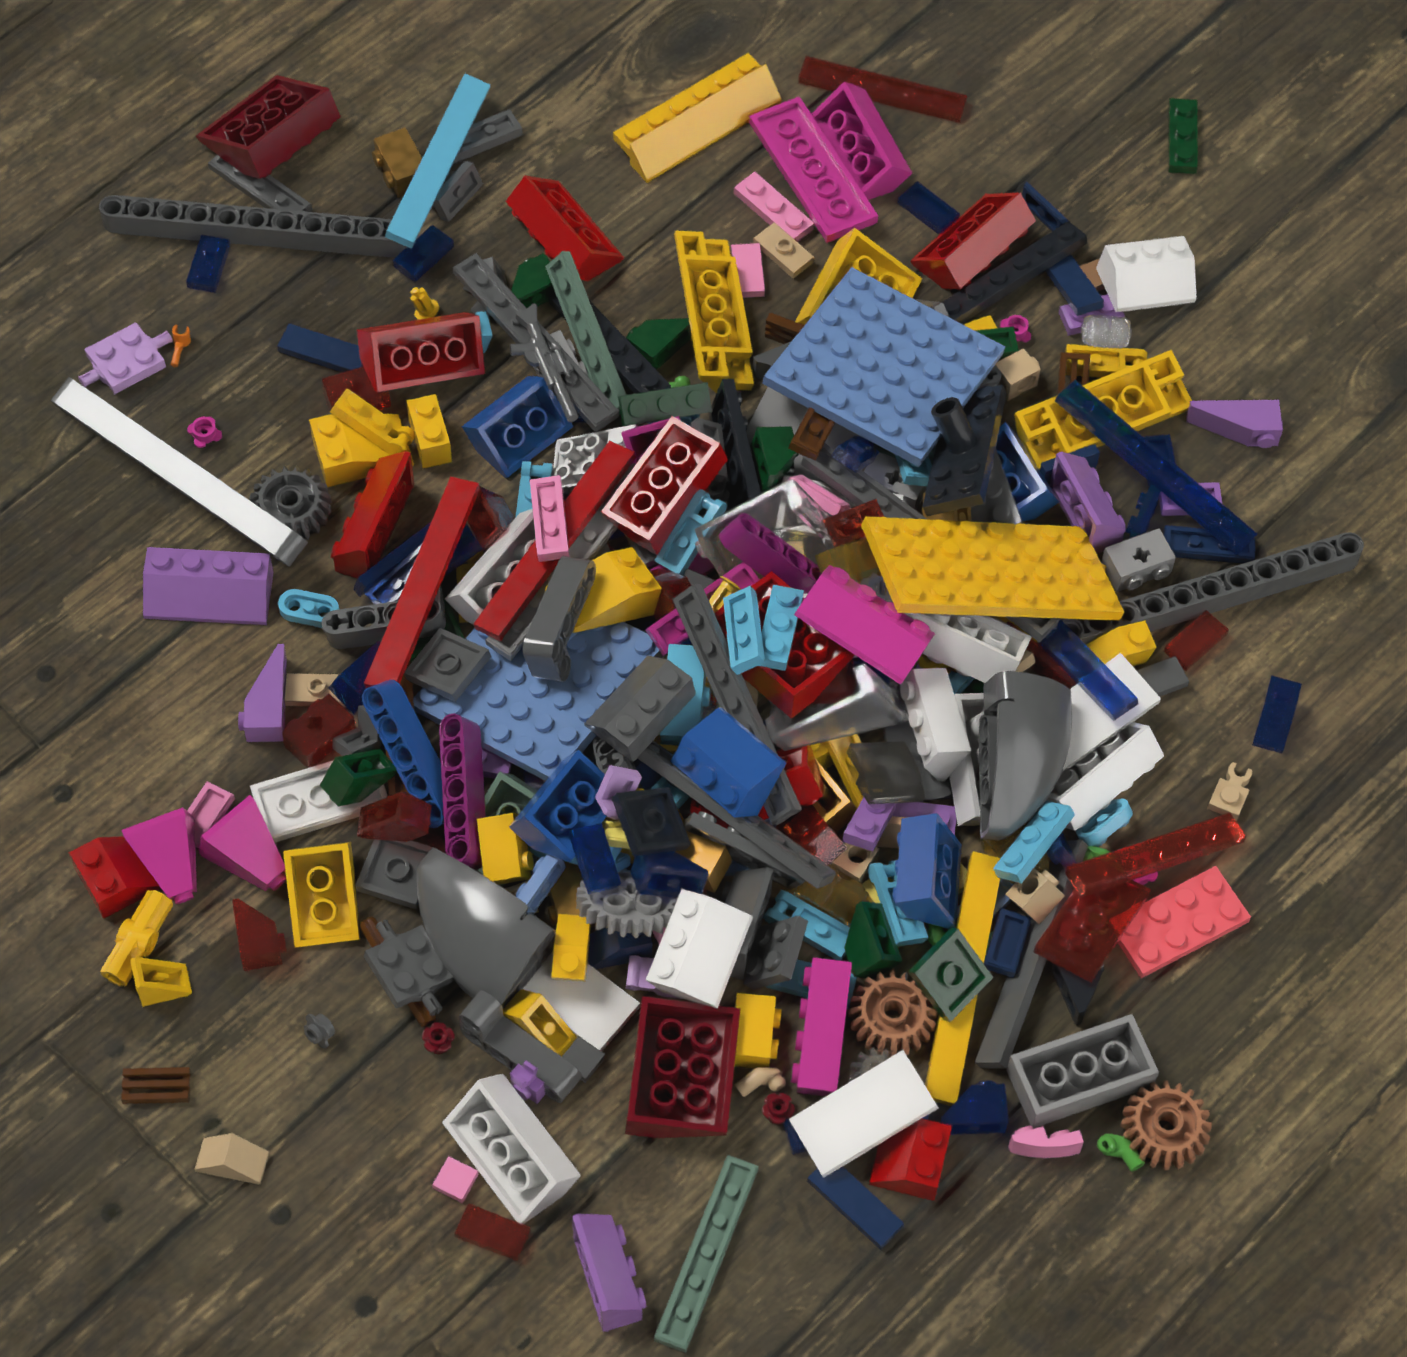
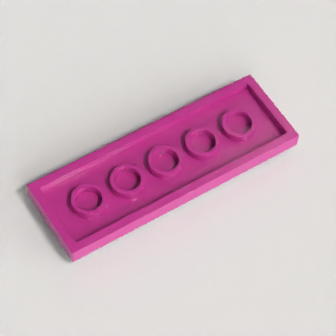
M800 96L749 116V124L826 243L843 237L854 228L861 230L878 223V214Z

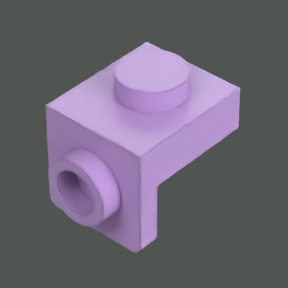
M609 765L595 796L607 817L619 820L612 797L616 793L637 790L642 778L638 770Z

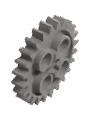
M634 866L631 871H627L624 868L615 875H606L596 870V876L588 874L586 880L580 881V887H577L576 909L580 910V917H587V924L596 923L597 930L606 927L608 928V934L619 931L621 937H624L627 933H632L635 938H638L641 932L650 937L652 930L660 934L663 933V927H667L680 893H678V886H671L670 879L661 880L662 874L660 873L652 876L650 875V869L638 872V868Z

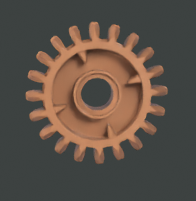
M894 970L890 971L889 978H885L881 972L877 973L876 981L868 977L865 979V987L859 985L855 992L857 996L851 997L850 1005L853 1007L848 1012V1017L853 1019L850 1024L851 1030L858 1031L856 1034L858 1042L867 1039L865 1045L867 1051L874 1046L878 1047L877 1054L879 1056L884 1053V1050L890 1051V1057L894 1056L897 1050H904L905 1054L909 1055V1046L918 1051L921 1048V1042L927 1043L929 1041V1032L935 1030L936 1023L933 1020L937 1018V1011L932 1009L933 1005L922 990L918 989L917 983L914 980L912 982L907 981L908 974L906 972L902 974L901 978H895ZM888 1010H895L901 1016L898 1018H890L885 1014V1012Z
M1168 1080L1163 1082L1161 1089L1155 1082L1150 1083L1149 1091L1141 1087L1138 1089V1096H1130L1128 1100L1130 1106H1125L1122 1112L1123 1116L1126 1117L1121 1121V1128L1127 1130L1123 1134L1124 1138L1132 1141L1129 1146L1131 1150L1140 1151L1139 1158L1142 1161L1146 1157L1152 1159L1150 1162L1151 1168L1156 1167L1158 1162H1162V1166L1166 1171L1169 1170L1171 1162H1173L1179 1170L1183 1167L1184 1160L1192 1164L1196 1159L1195 1155H1202L1205 1150L1203 1145H1207L1210 1141V1135L1207 1133L1210 1132L1212 1124L1205 1121L1210 1115L1209 1110H1200L1204 1103L1203 1099L1192 1100L1194 1095L1193 1089L1187 1091L1186 1094L1181 1092V1083L1177 1084L1175 1089L1170 1088ZM1159 1121L1170 1122L1174 1129H1163L1159 1125Z

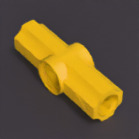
M148 890L132 918L126 919L120 926L116 935V945L100 971L103 977L115 985L127 986L133 975L130 959L133 957L146 958L152 953L158 940V931L173 907L172 900L156 890Z

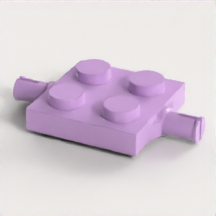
M135 322L84 349L87 358L93 365V370L78 376L79 381L86 387L100 380L107 384L112 392L116 394L166 368L165 361L158 352V349L173 342L167 330L154 338H150Z

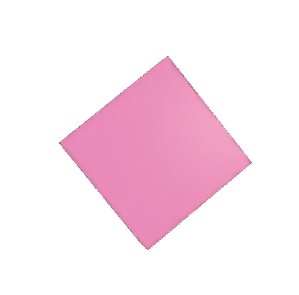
M448 1156L432 1185L433 1189L463 1203L479 1175L478 1170Z

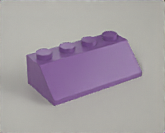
M147 547L143 571L144 619L267 625L273 580L270 554Z

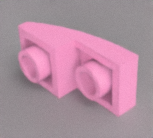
M1026 1126L1014 1132L1008 1147L1011 1153L1022 1156L1057 1158L1080 1154L1084 1141L1080 1130L1074 1132L1060 1130L1053 1133L1050 1138H1047L1044 1126L1035 1129L1033 1126Z

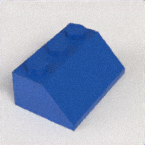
M527 376L461 427L475 450L504 478H508L522 467V461H530L574 426L571 422L567 421L554 392L548 389L544 377Z
M1006 422L1003 423L998 433L997 453L1022 521L1033 520L1060 501L1018 435Z
M717 708L683 736L670 760L734 818L758 816L786 765L783 759L723 708Z
M579 750L575 751L559 764L509 828L532 849L568 862L572 861L607 817L595 798L605 774Z
M938 813L902 818L901 832L897 834L899 858L895 861L897 884L896 888L893 889L894 903L909 919L948 929L956 928L962 844Z

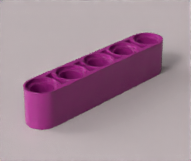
M740 513L719 534L721 543L728 551L763 577L772 571L790 587L804 590V594L809 593L820 575L824 572L822 568L747 513Z
M451 713L442 719L439 727L445 848L447 855L477 870L482 867L477 819L486 817L481 731L477 723Z

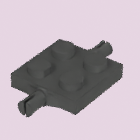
M383 920V923L380 921L375 928L379 931L384 941L366 950L364 958L394 1007L397 1009L410 1002L422 1001L430 1016H434L435 1012L436 1014L440 1013L443 1008L434 994L438 989L453 983L454 977L434 951L425 929L421 925L405 933L395 934L388 920Z

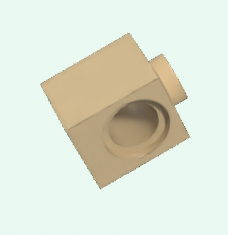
M1024 348L995 364L1002 376L998 385H1003L1008 401L1036 387L1038 384L1040 365L1034 357L1029 356Z
M845 843L832 861L831 869L837 873L834 878L858 891L860 885L868 877L869 864L878 863L880 849L875 847L872 852ZM857 856L862 858L864 861L861 863H854L849 858Z
M1033 868L1023 883L1015 882L1005 894L1039 925L1065 897L1056 887L1059 881L1047 870L1040 873L1035 868Z

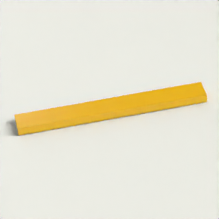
M973 851L970 854L956 928L960 930L984 964L1000 878L997 877L993 867L1001 858ZM978 994L951 1022L944 1021L940 1015L938 1016L925 1082L927 1090L937 1103L953 1107L957 1104Z

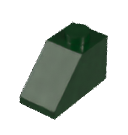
M544 253L528 258L517 269L511 292L526 308L532 304H536L538 307L548 302V295L555 292L545 267L550 261Z
M688 318L645 320L639 327H633L627 334L626 339L657 370L692 338Z
M792 426L757 427L750 447L761 490L764 494L770 493L791 469L795 457L799 456L795 451L788 449L794 437Z
M381 749L334 758L320 786L338 807L359 803L397 774V770Z
M864 901L856 904L844 949L848 962H852L851 971L854 977L876 979L877 973L881 972L884 974L901 963L902 958L895 943L883 905Z

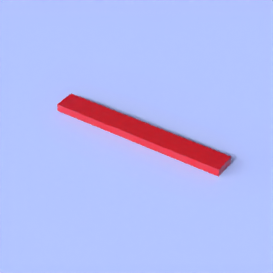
M609 440L566 498L564 508L569 548L636 459L634 451ZM535 540L473 623L475 629L501 642L555 569L560 559L539 562Z
M450 476L364 681L365 688L390 679L400 684L481 489L478 482Z

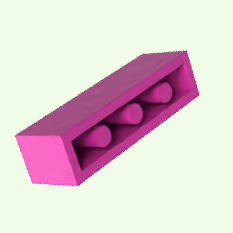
M813 958L812 967L805 966L803 986L809 987L808 999L801 998L799 1018L805 1019L804 1031H797L795 1050L801 1051L800 1064L793 1063L791 1083H797V1093L826 1097L837 1090L852 962Z

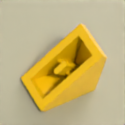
M140 957L130 959L136 990L142 1007L192 994L186 964Z

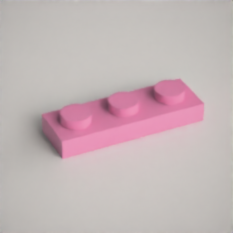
M756 172L734 187V194L769 225L775 222L795 241H800L814 230L813 221Z
M558 475L531 479L530 488L538 560L543 562L560 559L562 556L570 557L561 477Z

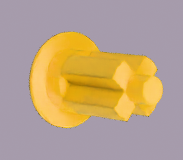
M415 287L411 290L412 296L410 299L416 308L415 317L418 320L434 317L439 311L437 301L430 299L423 287L420 289Z
M723 576L719 577L722 583L709 600L714 613L724 606V597L741 590L733 581Z

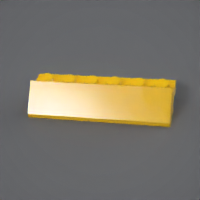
M747 53L614 131L613 140L630 157V165L648 183L747 124L750 115L776 106L782 102V99L767 65L760 66Z
M675 231L674 237L699 379L703 383L708 382V387L715 393H717L722 379H734L736 390H751L754 385L750 365V357L753 351L736 259L730 255L728 240L704 239L703 232Z
M1169 350L1015 412L1014 418L1017 435L1040 470L1041 463L1055 458L1056 453H1070L1090 445H1096L1098 448L1186 412L1192 399L1181 380L1184 377V373L1172 350Z

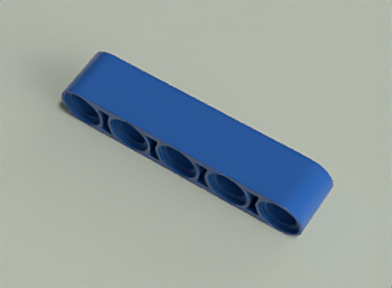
M390 679L366 688L362 695L363 705L421 819L431 828L444 825L441 762L402 686L397 681Z

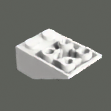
M634 424L558 439L556 441L552 476L560 475L562 487L567 486L572 491L609 440L626 447L621 432L637 428V425Z

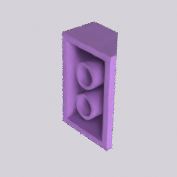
M1066 452L1056 453L1050 487L1060 501L1059 504L1071 526L1085 529L1089 542L1093 545L1096 554L1104 552L1105 547L1122 542L1124 532L1126 531L1125 522L1120 515L1115 513L1109 493L1103 491L1099 484V476L1094 467L1091 468L1084 457Z
M573 1215V1239L602 1331L605 1332L641 1321L642 1308L647 1307L641 1287L635 1289L632 1277L636 1276V1270L632 1257H625L621 1246L626 1244L621 1224L615 1226L612 1215Z

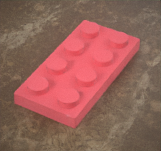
M1214 866L1108 921L1107 928H1109V931L1142 979L1247 924L1251 916L1217 866Z

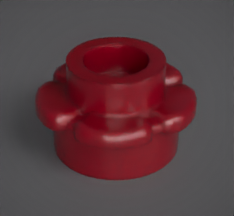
M440 1022L433 1023L430 1028L427 1027L422 1033L425 1049L434 1054L447 1052L454 1041L453 1030ZM439 1035L441 1036V1039L436 1040L435 1037Z
M772 1093L764 1099L765 1105L762 1106V1113L771 1123L783 1124L793 1117L795 1106L791 1103L792 1099L787 1094L780 1093L777 1095ZM780 1105L782 1108L781 1110H776L775 1107Z

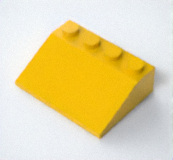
M854 228L837 241L795 322L805 325L851 267L913 298L922 278Z

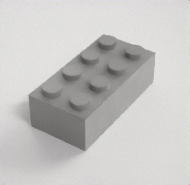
M1133 1014L1011 1055L1007 1066V1073L1028 1121L1033 1128L1138 1092V1089L1141 1087L1148 1089L1150 1083L1155 1082L1159 1074Z

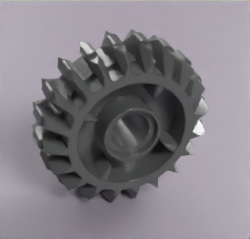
M284 465L282 472L277 473L272 469L271 477L262 475L261 484H254V493H250V501L305 539L309 540L310 532L319 534L320 525L326 526L327 516H330L331 495L325 482H321L318 474L312 476L309 468L301 473L297 465L293 471H288ZM289 503H295L292 506H285Z

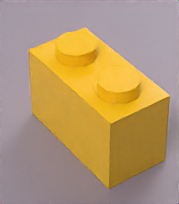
M436 394L407 400L408 419L415 433L414 440L422 468L452 462L450 440Z
M516 813L477 819L483 875L497 885L529 880L531 878V870L534 868L533 856L528 851L527 843L509 828L519 815Z
M737 993L735 1008H740L734 1067L769 1068L770 1059H777L779 1039H772L773 1028L780 1029L781 1009L775 1008V996Z

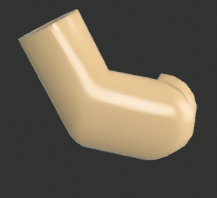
M759 1067L735 1083V1086L743 1097H746L760 1085H768L773 1092H777L785 1086L786 1080L781 1076L782 1072L777 1068Z

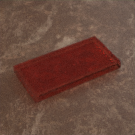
M1094 860L1035 945L1034 953L1092 982L1148 899L1151 889Z

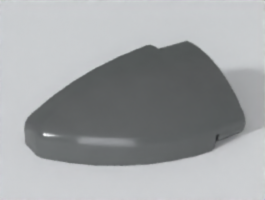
M1016 671L999 672L983 685L985 715L981 718L979 724L980 839L1004 840L1027 823L1043 806L1062 774L1068 755L1072 729L1071 690L1050 678Z
M432 848L419 863L416 874L420 914L433 949L454 977L453 980L465 993L474 998L480 990L485 991L493 996L504 1009L519 990L526 986L554 950L556 931L532 913L527 915L528 906L519 898L469 866Z

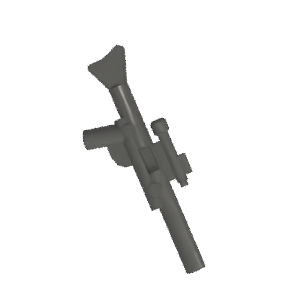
M532 304L527 309L516 312V320L528 330L531 340L529 343L510 344L511 356L524 355L529 365L539 366L548 389H554L567 421L573 422L578 419V414L561 378V374H564L567 378L571 377L570 372L573 371L570 360L564 359L559 342L551 343V350L555 353H550L537 323V305Z

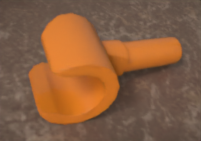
M178 325L172 328L173 342L175 344L171 366L178 367L183 347L191 343L190 328L188 326L184 334H178Z

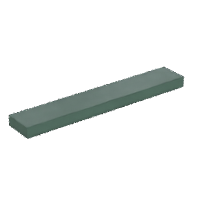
M562 251L545 267L582 362L587 370L588 377L618 409L620 415L618 396H624L626 393L570 251Z
M727 1155L654 1336V1341L684 1353L687 1352L759 1166Z

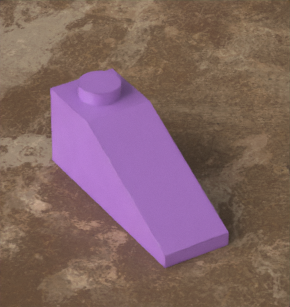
M1279 400L1190 401L1186 415V422L1246 446H1259L1261 448L1278 446L1283 431Z
M277 644L244 700V712H239L238 714L239 731L245 732L247 742L285 741L287 656L284 644Z

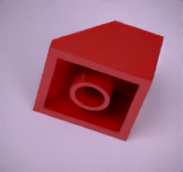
M124 836L98 837L69 852L77 874L103 919L143 899L148 890L158 891L161 889Z
M921 1118L880 1143L869 1185L934 1201L952 1126Z

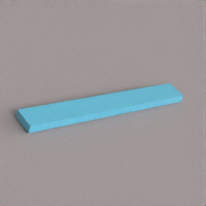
M464 74L386 231V238L412 249L489 91L490 84Z

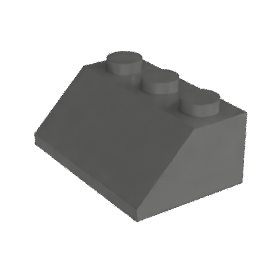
M647 656L584 723L585 727L633 763L696 695L692 677L668 659Z
M764 867L737 871L734 874L732 883L727 881L725 883L721 900L725 901V904L753 917L730 977L741 980L745 978L746 965L752 956L755 937L762 925L763 916L766 913L771 897L772 868Z

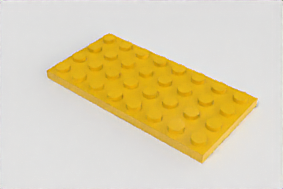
M865 516L861 524L897 613L1120 621L1124 614V610L1093 545L1089 542L1085 529L1080 527Z

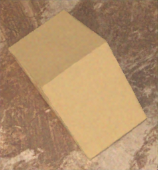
M233 1133L207 1137L203 1139L195 1172L260 1185L269 1151Z

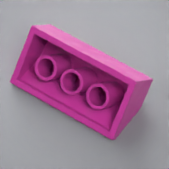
M844 82L812 113L813 118L868 200L893 192L912 174L865 89Z
M830 564L820 575L794 614L900 685L935 635L923 621L912 619L905 613H897L892 602H886L877 596L871 587L860 585L851 579L845 570L833 567Z

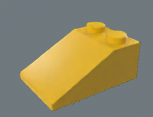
M333 414L309 419L312 440L327 487L366 478L369 469L375 468L379 458L390 455ZM385 414L402 426L399 414ZM407 445L406 451L410 452L409 446Z
M633 547L606 552L592 560L596 565L595 580L573 629V633L654 615L662 588Z
M351 842L284 850L294 946L303 947L359 940L356 883Z

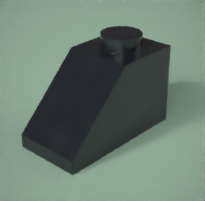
M1090 944L1055 955L1050 967L1075 1025L1082 1023L1104 972L1102 959L1098 953L1094 954Z

